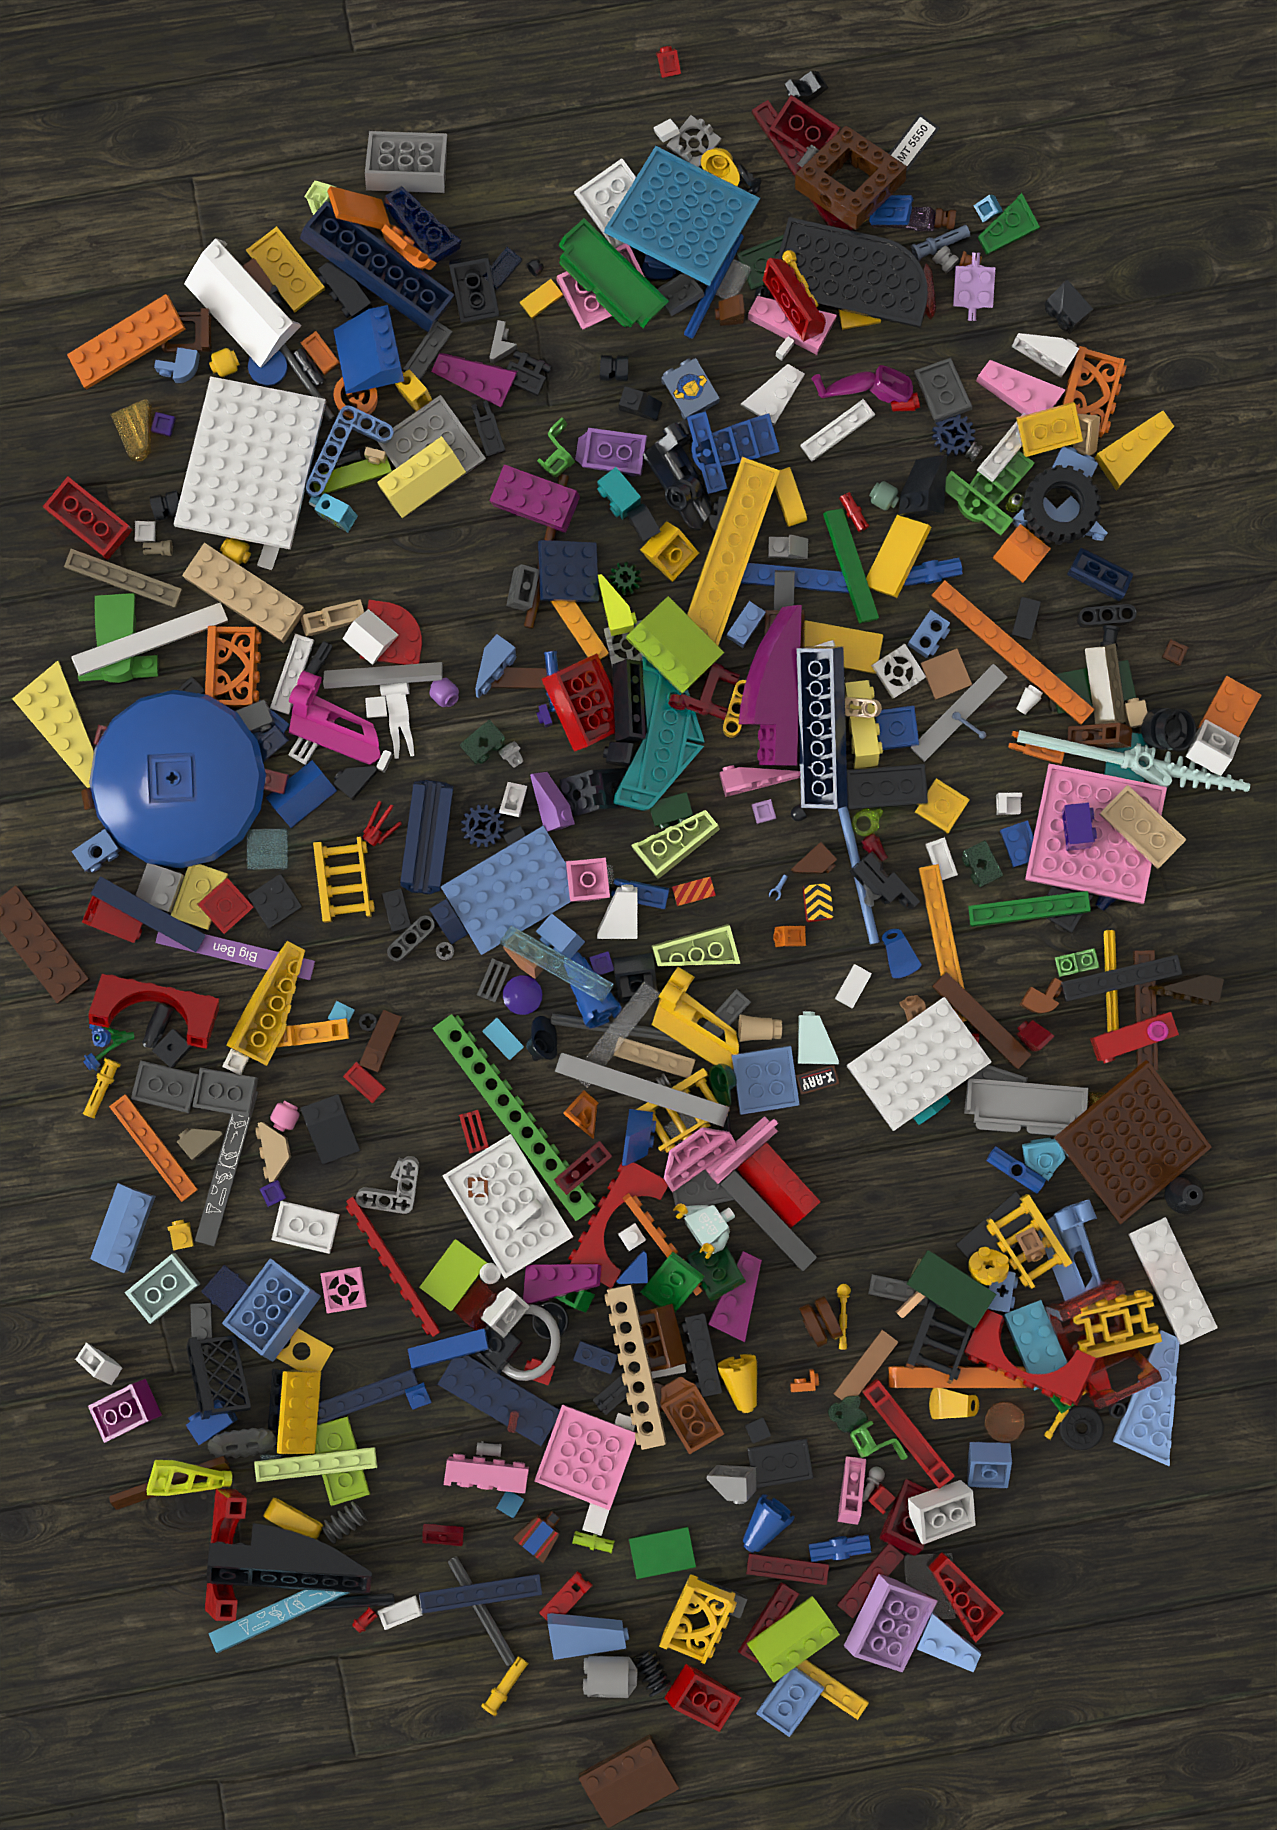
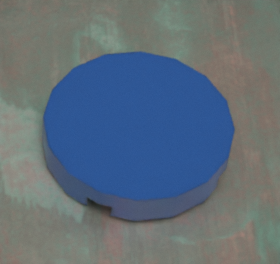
M279 350L262 368L251 357L248 362V370L252 379L259 385L266 387L282 382L288 369L287 361Z

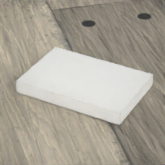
M281 1201L271 1240L330 1254L340 1214Z

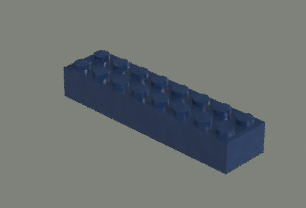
M328 201L322 204L302 230L300 236L302 241L425 331L429 332L450 306L454 297L452 292L422 270L413 266L403 256L359 224L337 219L332 204Z
M806 646L797 648L801 808L839 809L848 806L843 646Z

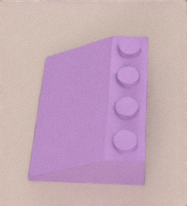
M878 1574L844 1646L854 1657L903 1672L937 1600L893 1578Z

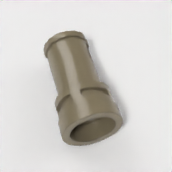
M172 540L143 542V548H151L143 550L144 555H173Z

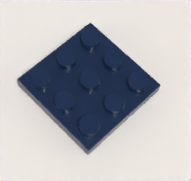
M540 540L538 542L540 600L598 602L597 543Z

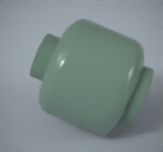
M882 481L880 484L877 482L869 495L872 497L871 503L884 511H887L890 506L894 508L900 499L897 497L898 489L886 481Z

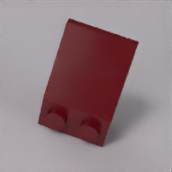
M905 1479L887 1516L879 1539L913 1556L921 1552L925 1544L920 1542L910 1519L908 1498L930 1490Z

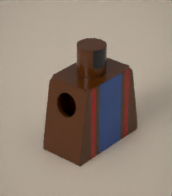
M553 1511L545 1519L540 1515H536L514 1535L513 1539L544 1563L560 1534L555 1525L561 1518Z

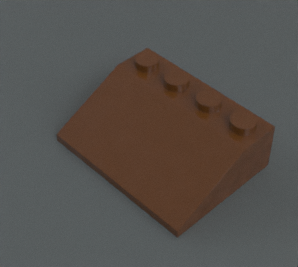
M650 1734L579 1773V1780L608 1828L679 1789Z

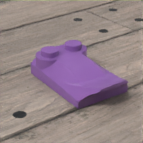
M588 428V431L578 438L575 460L584 468L611 471L617 467L621 473L630 476H641L645 460L642 454L646 452L647 436Z

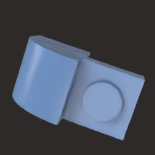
M178 348L175 363L156 360L154 368L159 375L165 377L173 375L175 383H184L196 374L200 355L197 350Z

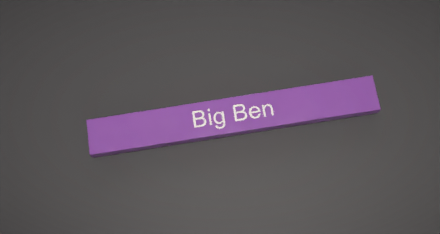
M158 932L155 943L194 952ZM206 935L195 953L268 970L279 952ZM303 958L300 973L297 977L311 980L315 961Z

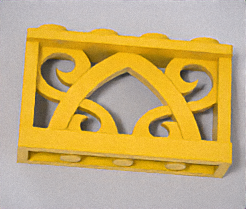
M690 1574L662 1634L659 1647L664 1649L671 1648L698 1659L701 1663L705 1664L707 1658L711 1659L714 1654V1643L718 1644L721 1639V1629L727 1627L730 1618L728 1614H733L737 1602L734 1601L736 1593H729L697 1580L698 1577ZM713 1599L724 1603V1607L718 1609L716 1605L719 1602L709 1604V1601ZM693 1603L696 1608H691L689 1604ZM703 1609L710 1624L703 1628L692 1630L691 1621L683 1614H696ZM682 1623L686 1624L687 1627H688V1630H685L686 1626L683 1627V1628L680 1627V1624H682ZM691 1639H695V1644L697 1646H699V1641H703L705 1643V1647L699 1648L697 1646L692 1645Z

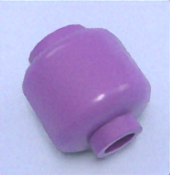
M448 678L432 682L429 694L439 706L451 707L458 701L459 690Z

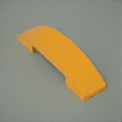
M347 1019L286 1026L277 1047L349 1039Z

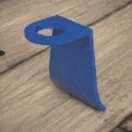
M891 929L882 935V940L886 945L892 978L909 976L921 967L920 961L901 930ZM892 933H897V934H898V935H897L895 938H893V939H887V936H888L889 934H892Z

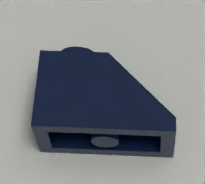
M447 899L429 909L451 945L468 935Z

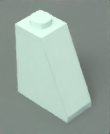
M803 1012V1015L798 1016L797 1064L838 1065V1057L820 1016H815V1012Z

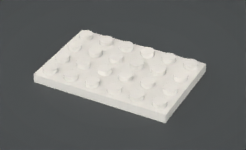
M943 997L853 1060L847 1067L888 1125L895 1131L991 1063V1060L946 998Z
M511 1134L443 1175V1178L504 1279L573 1237ZM469 1177H473L476 1180L472 1181V1188H468ZM476 1177L488 1180V1196L484 1193V1181H478ZM468 1190H472V1193H475L472 1198H468ZM477 1194H483V1195H485V1197H475V1196H476ZM537 1198L543 1206L517 1229L513 1230L508 1225V1222Z

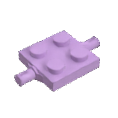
M972 252V264L955 266L953 306L968 308V321H976L977 309L982 307L993 308L995 267L979 265V252Z

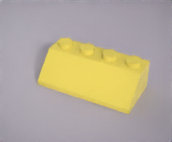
M441 436L377 483L401 518H404L464 475L466 471Z

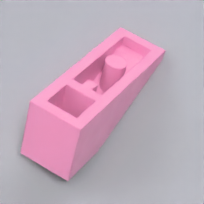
M846 1456L838 1522L858 1525L862 1509L866 1459Z

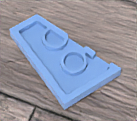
M932 1611L917 1645V1650L974 1672L981 1656V1651L963 1636L956 1633L949 1624L944 1623Z

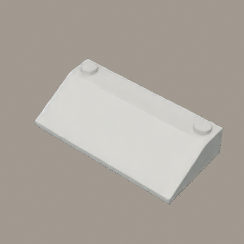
M215 238L202 252L184 284L206 308H209L210 313L256 364L262 368L301 325L298 322L292 321L225 248L227 243Z

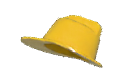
M715 147L702 155L701 166L703 170L738 186L740 174L733 163L731 154L727 150Z

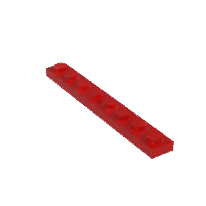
M355 1196L346 1201L348 1204L346 1209L351 1216L355 1215L359 1222L356 1224L362 1233L366 1232L370 1239L367 1240L373 1250L377 1249L381 1255L378 1257L384 1267L388 1266L391 1273L389 1276L395 1284L399 1283L402 1288L400 1290L401 1295L405 1301L409 1300L413 1305L411 1307L413 1314L416 1318L420 1316L424 1322L422 1328L426 1334L429 1335L431 1333L433 1337L440 1333L439 1327L362 1207L357 1204Z

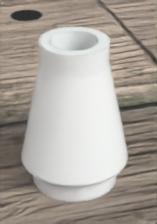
M1029 685L1028 688L1025 687L1016 709L1026 715L1042 699L1043 693L1032 685Z

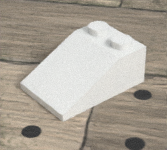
M1018 333L1012 345L1013 348L1062 378L1079 350L1076 347V343L1070 339L1065 340L1058 337Z

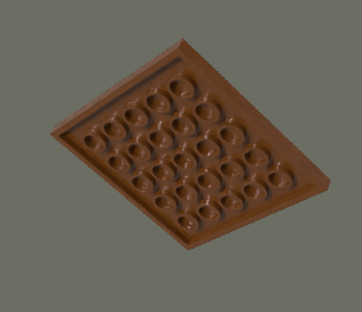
M1147 1060L1141 1063L1054 1137L1120 1224L1212 1148Z

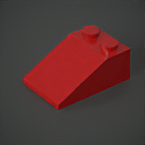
M686 1664L666 1694L665 1699L673 1709L720 1732L741 1697L702 1671Z

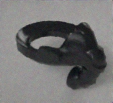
M739 163L737 169L751 187L750 189L746 187L742 189L751 194H757L762 183L761 178H754L753 174H750Z

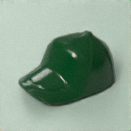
M720 1063L710 1068L709 1080L717 1102L721 1105L729 1106L731 1105L730 1090L736 1086L737 1079L730 1066Z

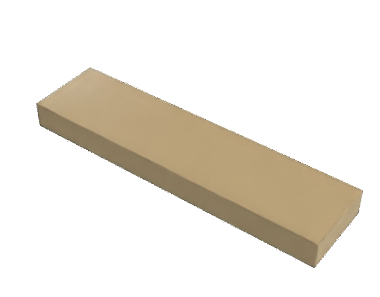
M619 1037L613 1055L685 1078L691 1076L695 1059Z

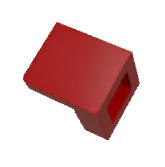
M880 1483L871 1493L868 1501L884 1514L886 1512L885 1509L896 1498Z

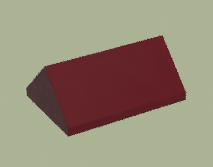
M791 94L769 129L806 153L808 150L806 148L810 147V145L821 150L837 134L840 127Z

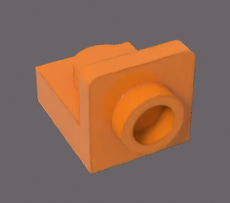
M805 926L775 927L773 935L775 947L806 946Z
M809 1369L810 1381H806V1378H796L794 1382H790V1391H816L815 1386L819 1385L818 1373L814 1374V1369Z

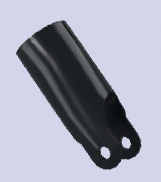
M157 1003L146 1028L143 1039L144 1047L151 1049L156 1047L158 1040L165 1032L173 1014V1009Z

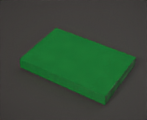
M672 1252L640 1293L657 1306L673 1304L674 1312H676L705 1276L676 1253Z
M688 1526L629 1538L636 1579L696 1567Z

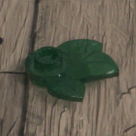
M847 1396L841 1403H834L830 1406L828 1410L829 1417L837 1423L841 1431L851 1433L854 1430V1425H862L868 1420V1416L859 1409L862 1397ZM837 1411L842 1412L839 1416L835 1415Z

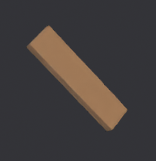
M881 1330L833 1394L851 1406L898 1344V1341Z

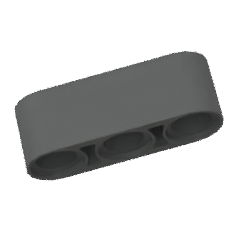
M422 916L389 946L387 950L389 958L395 962L404 960L433 933L436 927L434 920L429 916ZM422 921H431V928L426 931L422 930ZM412 933L417 936L416 942L408 944L406 941L407 936ZM395 947L402 949V955L399 958L392 956V950Z

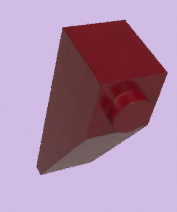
M1025 1020L1017 1028L1019 1032L1016 1033L1032 1052L1041 1050L1054 1037L1052 1033L1033 1020L1029 1022Z
M598 1141L560 1173L554 1181L568 1195L608 1161L612 1155Z

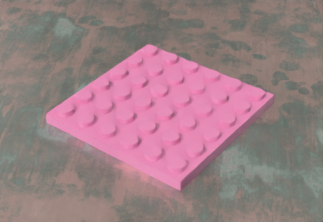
M1049 764L1025 880L1081 892L1088 891V893L1144 904L1152 863L1099 814L1129 785L1157 813L1162 815L1167 787ZM1089 802L1090 808L1093 807L1094 810L1092 827L1096 828L1097 839H1095V842L1089 849L1067 851L1062 810L1065 805Z

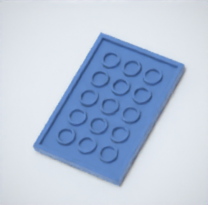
M544 826L441 886L481 955L508 940L515 933L518 934L571 902L566 863Z

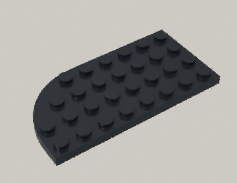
M792 217L788 218L777 259L783 260L782 255L787 250H791L796 254L797 267L801 275L804 276L809 286L808 289L820 306L921 328L928 303V286L920 263L908 249L890 239Z

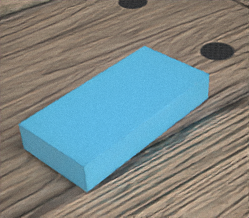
M498 1018L483 1030V1033L509 1060L524 1048Z

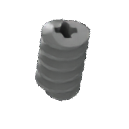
M353 1501L351 1502L352 1509L344 1506V1514L340 1510L337 1511L338 1518L331 1515V1523L326 1519L324 1520L325 1527H322L323 1531L333 1544L336 1543V1537L340 1540L343 1539V1533L349 1535V1528L355 1531L357 1529L356 1523L362 1526L363 1519L368 1522L361 1508Z

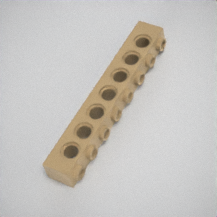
M632 1284L609 1288L607 1290L608 1294H605V1301L607 1306H611L612 1313L609 1314L611 1326L615 1325L616 1329L613 1337L615 1345H619L621 1352L618 1354V1361L620 1366H624L625 1373H622L624 1386L628 1385L629 1389L626 1397L628 1405H632L634 1412L630 1415L632 1424L637 1426L638 1433H635L636 1443L641 1445L642 1450L666 1445ZM618 1302L626 1303V1312H619L616 1305ZM622 1322H629L632 1329L630 1332L622 1331ZM633 1342L636 1345V1350L628 1352L625 1348V1343ZM635 1361L640 1364L638 1372L631 1371L629 1367L631 1362ZM637 1381L642 1382L645 1386V1389L641 1392L634 1389V1383ZM642 1401L648 1403L649 1410L645 1412L640 1411L638 1403ZM646 1421L651 1422L653 1430L645 1431L642 1424Z

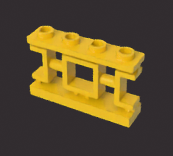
M1138 1290L1133 1295H1117L1112 1300L1100 1299L1095 1301V1304H1079L1075 1309H1071L1074 1323L1077 1325L1084 1323L1087 1339L1078 1341L1080 1347L1078 1350L1097 1358L1162 1342L1161 1334L1158 1332V1325L1156 1323L1148 1324L1145 1308L1154 1306L1152 1301L1153 1295L1146 1290ZM1137 1303L1139 1314L1130 1316L1129 1309L1126 1306ZM1098 1313L1100 1323L1091 1325L1090 1318L1087 1315ZM1123 1314L1126 1330L1109 1334L1106 1318ZM1141 1322V1328L1144 1332L1134 1335L1132 1324ZM1102 1331L1103 1339L1106 1342L1095 1344L1093 1333Z

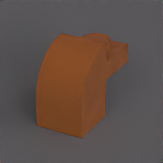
M1053 978L1044 994L1030 987L1019 1005L1037 1014L1052 1011L1059 1004L1053 1000V997L1057 998L1062 991L1060 986L1062 981Z

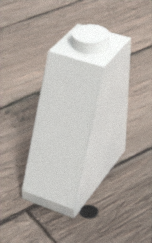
M628 884L617 887L599 925L597 939H637V887Z

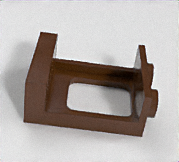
M201 308V312H177L182 322H195V342L193 344H170L166 341L159 345L164 353H177L178 348L197 350L198 352H212L211 313L209 308Z

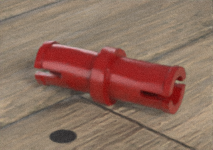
M848 492L846 493L847 495H842L839 500L845 507L846 515L848 518H851L857 531L862 532V529L863 531L866 530L869 524L861 513V507L857 506L851 493Z

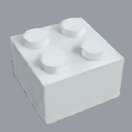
M1205 719L1196 732L1186 757L1192 762L1207 768L1210 772L1221 776L1232 761L1240 738Z

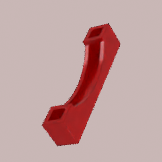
M875 1379L862 1390V1393L939 1489L955 1477L878 1379Z

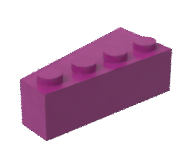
M742 1251L736 1264L746 1282L720 1297L708 1322V1325L743 1342L746 1339L761 1259Z

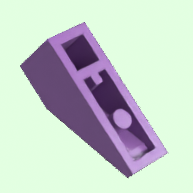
M548 772L531 774L537 804L546 831H556L574 825L570 805Z

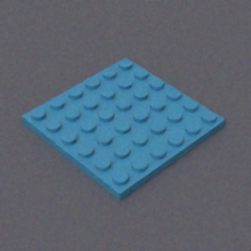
M655 146L605 227L604 233L710 286L758 205L760 198Z

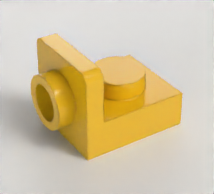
M184 1220L174 1221L172 1226L167 1227L168 1231H170L173 1250L194 1246L190 1222L184 1223Z

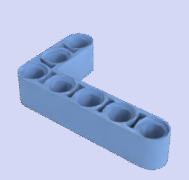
M344 406L337 416L307 481V494L315 498L323 493L352 429L380 443H388L393 436L392 426L352 406ZM349 411L353 414L354 418L347 421L343 418L342 414ZM368 420L371 422L372 427L363 429L361 422ZM342 429L345 432V437L337 438L334 435L335 430ZM387 429L390 434L389 437L382 438L379 435V430ZM334 447L337 450V454L332 457L328 456L326 449ZM320 465H326L329 472L323 475L318 472L317 468ZM318 483L321 488L320 491L312 492L309 489L310 484Z

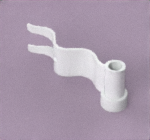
M409 683L380 685L381 696H386L389 711V727L393 740L395 759L399 758V727H401L406 739L410 756H414V745L409 726V710L406 700V694H410Z

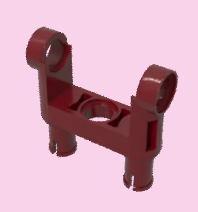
M715 662L705 671L708 675L699 700L684 694H672L670 696L668 704L672 708L678 710L688 709L704 716L710 714L724 720L728 708L714 704L711 700L716 683L722 680L735 686L740 674L724 669L722 664Z

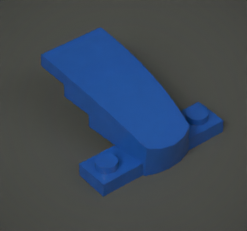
M706 411L687 416L693 438L691 446L692 458L698 468L702 470L708 494L727 489L721 466L740 463L742 457L751 460L780 452L770 413L736 423L713 433Z

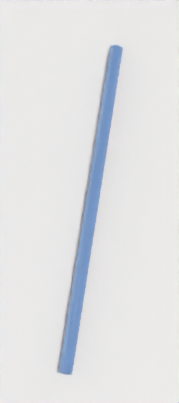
M845 806L839 808L838 812L851 866L853 867L859 863L860 857L848 807ZM854 877L870 944L879 943L872 908L864 903L866 890Z

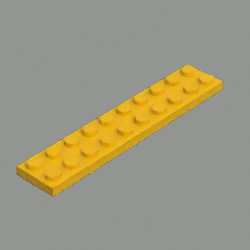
M744 457L741 458L687 612V616L717 646L721 640L780 470Z

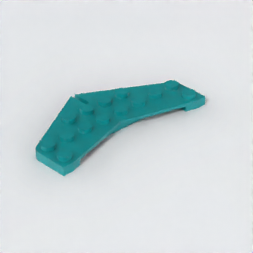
M642 655L647 727L646 739H643L615 793L613 803L646 811L658 801L704 747L686 741L689 740L701 744L705 743L696 713L688 709L678 710L668 704L672 694L681 695V693ZM687 689L683 694L690 697L689 691Z

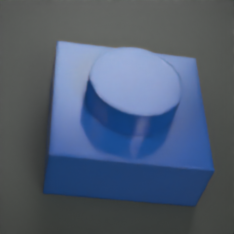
M424 1383L405 1389L412 1410L431 1403Z

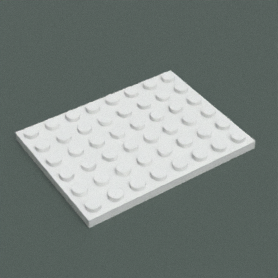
M210 377L174 526L291 550L326 406V399Z

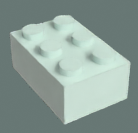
M173 1253L127 1290L125 1294L151 1324L198 1287L200 1283L177 1254Z

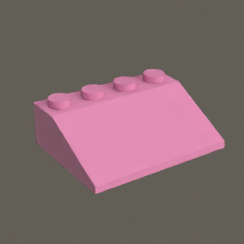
M623 244L615 248L643 275L629 245ZM567 271L557 275V282L582 330L612 316L596 300V294L593 291L585 290Z

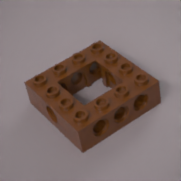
M845 125L796 173L795 189L856 230L906 181L907 166ZM850 157L852 166L856 169H861L870 177L855 192L831 177L838 169L843 167V164Z

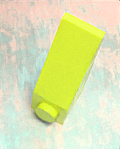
M602 574L598 575L611 636L631 632L634 629V624H637L635 612L631 613L629 605Z

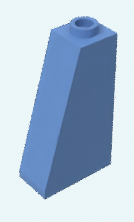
M554 1613L547 1614L554 1660L626 1649L625 1640H629L628 1629L623 1628L622 1620Z

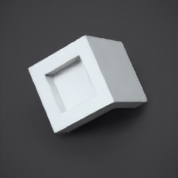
M998 793L996 795L997 815H1019L1021 813L1022 793Z

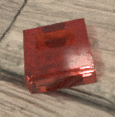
M511 1411L507 1428L508 1432L515 1433L520 1411Z

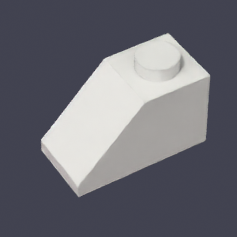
M88 1343L84 1345L75 1359L93 1377L112 1385L122 1369L116 1361Z

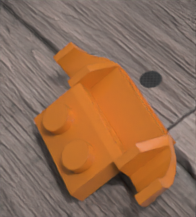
M390 224L391 226L384 225L381 231L385 241L413 266L422 270L424 268L431 270L437 264L428 258L426 253L415 247V241L406 235L404 236V232L400 228Z

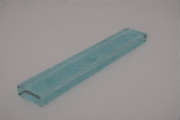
M513 926L509 927L500 940V944L601 1002L604 1001L613 987V983Z

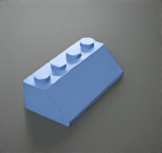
M117 1183L90 1259L123 1273L129 1272L156 1196Z

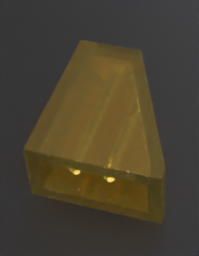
M145 399L111 414L132 461L144 460L147 458L146 455L151 452V404Z

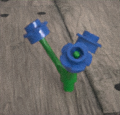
M90 1024L89 1028L92 1029V1040L95 1046L105 1047L110 1043L111 1039H113V1044L96 1057L93 1053H90L88 1056L84 1055L86 1060L83 1062L90 1071L92 1069L97 1071V1068L101 1066L98 1060L115 1047L121 1045V1043H126L127 1040H134V1032L119 1031Z

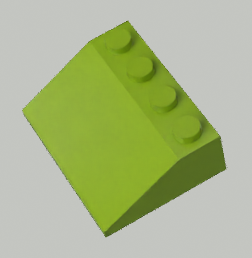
M669 596L626 636V639L681 694L724 654Z

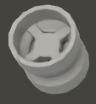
M946 245L932 258L936 264L942 265V270L945 273H948L960 260L956 255L950 253V249Z

